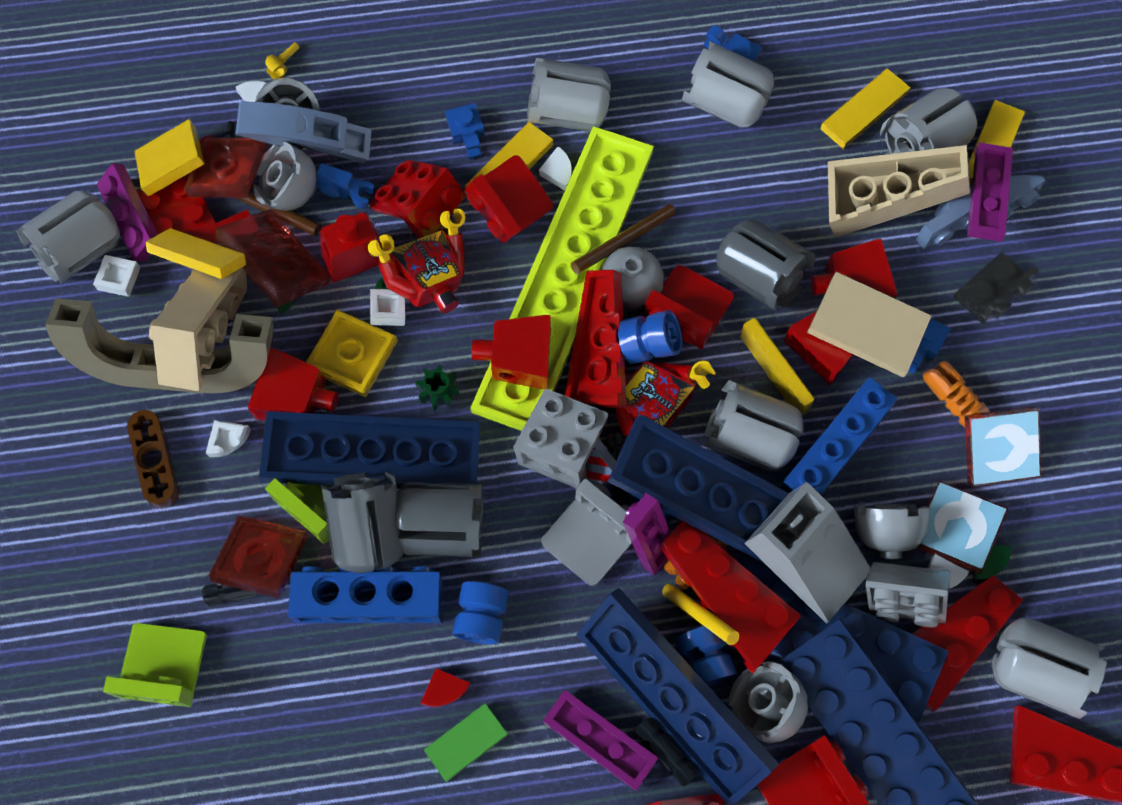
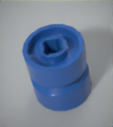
M670 310L653 313L647 316V319L643 316H638L620 322L618 330L620 348L625 359L631 364L650 361L654 356L656 358H665L678 355L681 352L682 334L680 325L675 314Z
M463 582L458 603L464 611L456 615L452 635L474 643L499 644L503 622L498 618V615L505 613L509 591L488 583Z
M705 626L688 631L674 639L678 653L709 687L738 675L731 654L723 651L727 643Z

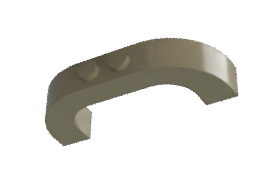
M56 298L45 323L50 340L57 351L68 362L88 375L121 386L195 393H226L252 384L261 376L266 367L273 339L272 317L236 314L229 339L230 345L213 350L212 354H214L215 359L211 368H203L201 371V378H203L204 383L200 391L158 385L154 345L128 342L107 332L96 318L92 301Z

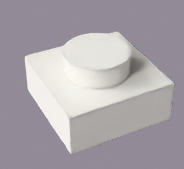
M104 255L93 285L97 290L129 297L141 267L136 261Z
M370 289V325L404 326L405 298L387 289Z

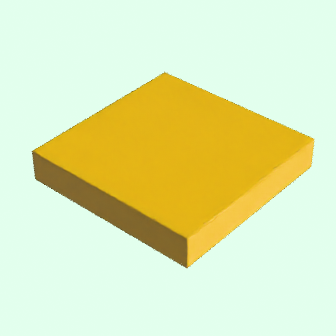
M189 119L135 150L141 189L148 196L204 165L196 127Z
M337 309L306 363L320 369L326 380L366 398L398 339L396 335Z

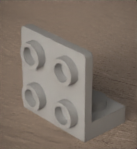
M545 389L514 445L518 464L577 488L585 478L587 479L585 463L608 420L607 412Z

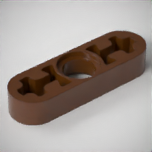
M139 410L129 418L127 430L142 494L152 506L160 509L167 508L178 499L179 487L162 421L152 411ZM145 421L151 424L148 427V433L153 441L147 442L146 436L140 431ZM151 451H160L162 453L160 463L154 467H146L144 464L145 456ZM152 476H159L161 483L168 488L163 491L164 496L161 498L153 494L158 491V485Z

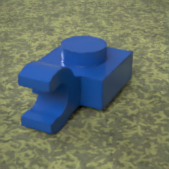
M712 25L706 34L708 39L705 41L704 46L707 49L709 48V41L753 61H756L761 53L762 47L736 33L729 39L726 33L718 26Z
M476 103L446 110L445 116L454 144L464 142L469 160L481 157L478 137L485 136Z
M323 163L320 164L316 174L318 190L332 198L341 197L348 200L350 196L356 207L360 209L368 208L369 200L360 197L359 194L367 192L373 195L374 185L371 182L355 180L349 172Z
M932 318L930 319L908 372L914 374L924 356L934 360L951 329L950 327Z

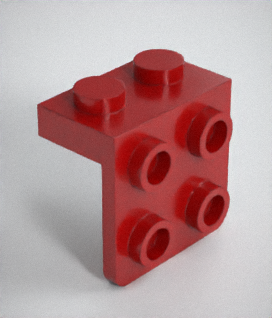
M518 155L512 156L485 176L483 174L479 175L465 189L470 204L475 210L480 211L487 221L488 229L494 237L500 239L502 244L553 208V202Z
M406 160L397 166L395 173L387 183L377 190L375 197L369 205L375 212L403 219L415 236L420 239L438 232L442 227L440 222L441 214L444 211H449L451 215L467 195L447 168Z
M677 265L663 284L662 292L659 293L652 290L646 299L644 317L647 319V316L656 312L672 311L679 322L682 340L703 349L733 302L734 295L731 291L689 268Z
M825 735L779 763L757 785L768 805H870L865 798L868 796L865 785L857 775H850L843 764L846 758L841 748L834 740L828 741Z

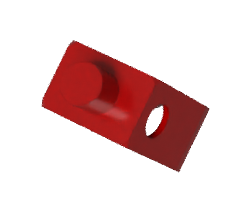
M366 212L353 216L341 215L336 219L335 223L327 225L320 230L321 256L333 283L378 266L380 259L369 253L368 244L370 241L377 240L382 249V243L379 239L381 234Z
M881 238L833 253L826 264L825 274L811 276V289L815 296L826 293L835 272L894 299L898 296Z
M815 311L793 324L788 329L784 342L830 386L855 355L807 333L817 312Z
M551 315L514 318L494 322L493 340H472V360L491 361L492 377L495 380L542 390L548 389Z
M270 348L266 367L257 380L247 408L254 418L260 421H266L267 411L314 414L316 408L334 412L339 394L336 391L324 389L325 378L320 369L277 349Z

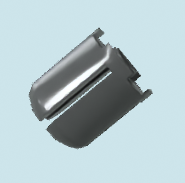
M746 219L734 226L732 232H729L721 242L717 254V269L720 275L774 311L777 310L778 305L786 308L803 288L798 284L806 267L812 270L815 262L814 253L757 219Z
M366 472L334 478L335 486L328 489L321 485L332 559L339 568L359 574L373 572L374 563H377L378 568L382 570L392 566L402 558L403 550L397 538L402 530L396 528L398 492L396 478L392 473L385 472L386 479L366 477Z
M408 482L402 485L397 491L396 528L402 530L397 538L403 553L406 555L480 557L482 542H479V535H481L483 521V484Z

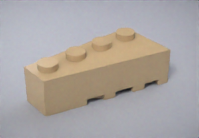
M967 145L828 161L829 224L834 238L970 194Z
M246 265L224 279H219L193 269L187 280L181 283L174 297L167 301L164 310L157 319L151 322L149 337L154 343L158 385L200 391L204 383L203 378H201V371L203 368H211L215 359L214 354H212L215 342H223L227 334L228 319L233 320L247 291Z

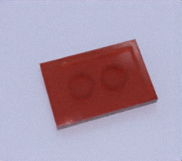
M271 209L216 229L215 237L224 247L245 255L246 265L242 268L276 307L329 285L332 277Z

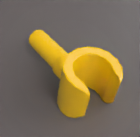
M294 42L279 56L271 54L266 58L267 73L273 80L285 76L287 67L284 63L300 49L297 43Z

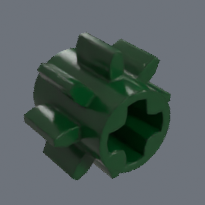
M441 365L431 371L426 368L423 369L425 375L423 381H415L417 390L423 391L418 396L420 403L423 404L429 401L432 404L433 411H436L438 406L445 404L451 407V396L459 395L460 393L459 387L453 384L456 381L455 373L450 372L446 374L442 370ZM440 384L443 385V386H439L438 391H432V390H435V389L437 388V385H440Z

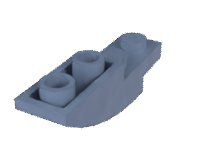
M241 101L238 106L235 135L278 146H283V142H288L300 150L307 148L365 163L369 160L372 129L347 123V117L318 110L274 103Z
M1018 175L1010 177L1007 219L1014 213V209L1022 206L1026 208L1039 198L1038 191L1046 181L1042 176ZM970 185V194L938 205L934 213L935 218L924 224L916 239L923 249L928 248L934 243L937 246L945 243L953 236L954 231L960 227L963 230L968 229L972 185Z

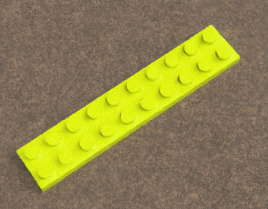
M594 126L509 318L551 315L548 389L551 391H555L574 345L586 271L600 270V266L605 258L580 274H575L572 271L571 262L620 233L654 148L652 145ZM490 362L471 405V413L522 431L544 390L493 379Z

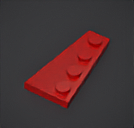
M613 269L586 271L565 396L592 407L626 408L625 358L622 354L618 337L619 325L623 321L621 273Z
M682 521L661 544V550L688 586L694 589L702 600L701 605L739 633V640L731 646L736 647L745 660L744 664L753 674L801 615L704 532Z
M991 576L948 607L946 624L938 623L937 627L922 626L912 633L925 641L949 651L926 705V708L932 713L940 707L1023 601L1020 596L995 576Z
M1017 705L1013 711L1010 784L1122 804V749Z

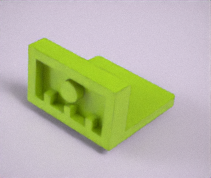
M274 478L265 488L271 498L326 545L330 540L321 485H300L288 482L284 486Z
M134 623L120 678L106 676L103 692L122 699L191 707L207 634L197 630Z

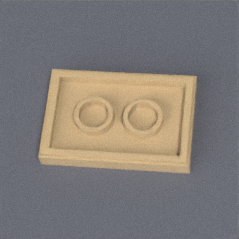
M835 272L807 333L904 378L908 373L931 315Z

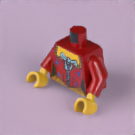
M461 209L454 210V223L450 220L449 211H444L441 214L440 222L448 229L447 234L441 230L394 248V240L387 234L379 237L382 249L377 240L369 242L368 251L371 255L379 257L378 266L386 287L390 291L405 299H409L416 307L435 302L443 314L453 311L459 305V301L453 293L457 291L465 272L463 235L461 232H458V227L462 226L465 222V214Z
M645 361L634 374L625 368L626 408H616L615 416L623 436L627 438L635 418L640 414L668 429L693 398L696 386L692 383L697 382L703 389L709 387L710 383L705 375L716 374L710 363L699 361L694 366L659 362L653 364Z

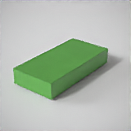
M485 703L425 748L424 751L447 783L507 737L508 734Z

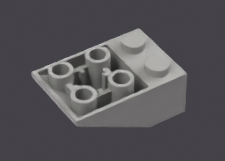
M807 481L790 492L744 543L826 623L830 622L866 578L871 569L834 507Z
M873 562L866 580L870 614L876 615V618L885 622H898L899 618L912 619L916 625L923 627H937L938 623L946 624L950 571Z

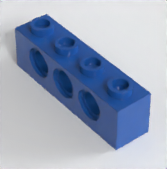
M869 377L787 476L780 489L790 493L807 481L822 495L888 414L898 398Z
M304 567L302 572H291L288 617L295 624L441 623L443 580L440 572H434L432 567H413L412 572H397L395 567H387L382 570L377 567L375 572L360 574L345 571L339 568V572H324V568ZM404 586L411 587L413 594L409 600L398 602L394 599L395 593L399 588ZM327 588H339V593L335 600L331 602L322 601V594ZM363 588H376V594L372 600L368 602L358 601V595Z

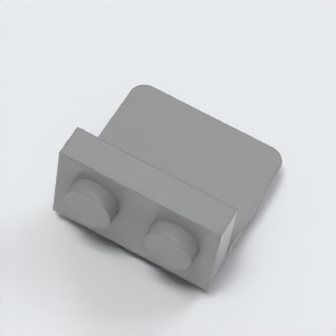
M585 478L576 488L575 500L541 539V544L543 548L588 585L596 586L632 545L623 524L629 506L623 504L620 507L610 499L612 495L603 485L598 482L592 484Z

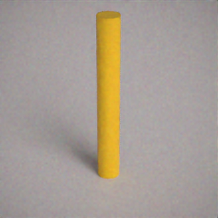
M669 583L664 586L662 594L727 644L734 645L737 643L739 633L673 584Z

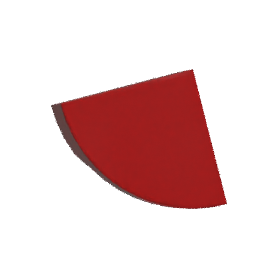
M436 668L420 704L431 708L449 705L463 697L471 684Z

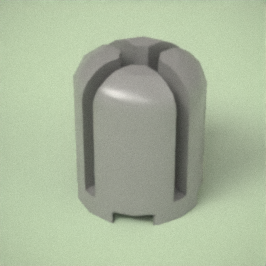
M709 41L708 50L705 48L702 50L691 72L693 74L691 79L693 87L690 93L684 91L682 101L739 128H749L759 120L763 113V107L769 101L774 88L773 73L768 67Z
M536 58L533 70L535 77H533L531 93L529 95L527 122L591 132L593 126L599 128L606 118L610 101L611 81L607 72L599 67Z
M941 88L931 91L889 117L882 124L880 136L885 133V140L889 149L885 155L967 145L975 135L977 128V119L973 106L968 100L960 104L963 95L955 89Z
M74 191L16 230L24 246L31 243L30 249L40 261L37 264L54 282L59 280L60 283H63L110 251L120 241L119 227L113 214L105 204L100 202V199L87 191Z
M727 381L721 390L726 392L727 396L724 401L720 400L716 409L713 408L704 433V436L709 439L703 446L768 472L782 469L790 462L798 448L799 440L797 437L802 435L804 428L802 413L794 405L733 381Z
M1019 618L1011 623L1001 634L997 644V649L1001 654L996 653L994 655L992 670L994 680L1001 688L1081 719L1087 714L1086 711L1080 709L1087 696L1091 692L1098 694L1107 661L1099 658V651L1105 649L1103 646L1036 620Z

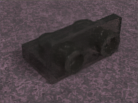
M1001 252L961 287L953 298L982 324L992 316L998 320L1012 306L1009 301L1015 295L1021 299L1035 285L1031 279L1038 270L1032 266L1025 273L1009 257Z

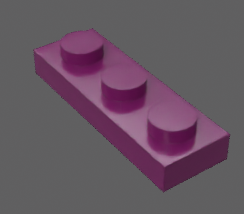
M979 142L975 149L967 236L1001 242L1005 237L1013 148Z
M112 163L96 185L117 222L120 234L133 261L145 262L150 255L147 252L145 242L157 236L158 233L124 164Z
M646 493L639 502H635L629 507L623 524L643 568L655 576L668 560L660 546L671 533L658 500Z
M566 690L563 691L543 719L545 725L634 791H637L658 760V757Z

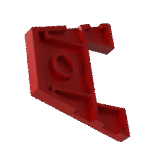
M210 134L199 141L204 164L211 147H216ZM204 165L151 196H148L142 189L137 192L158 235L171 228L214 244L220 243L221 246L231 245L236 240L249 239L251 242L262 239L248 209L215 223L203 196H191L196 186L194 176L201 173Z

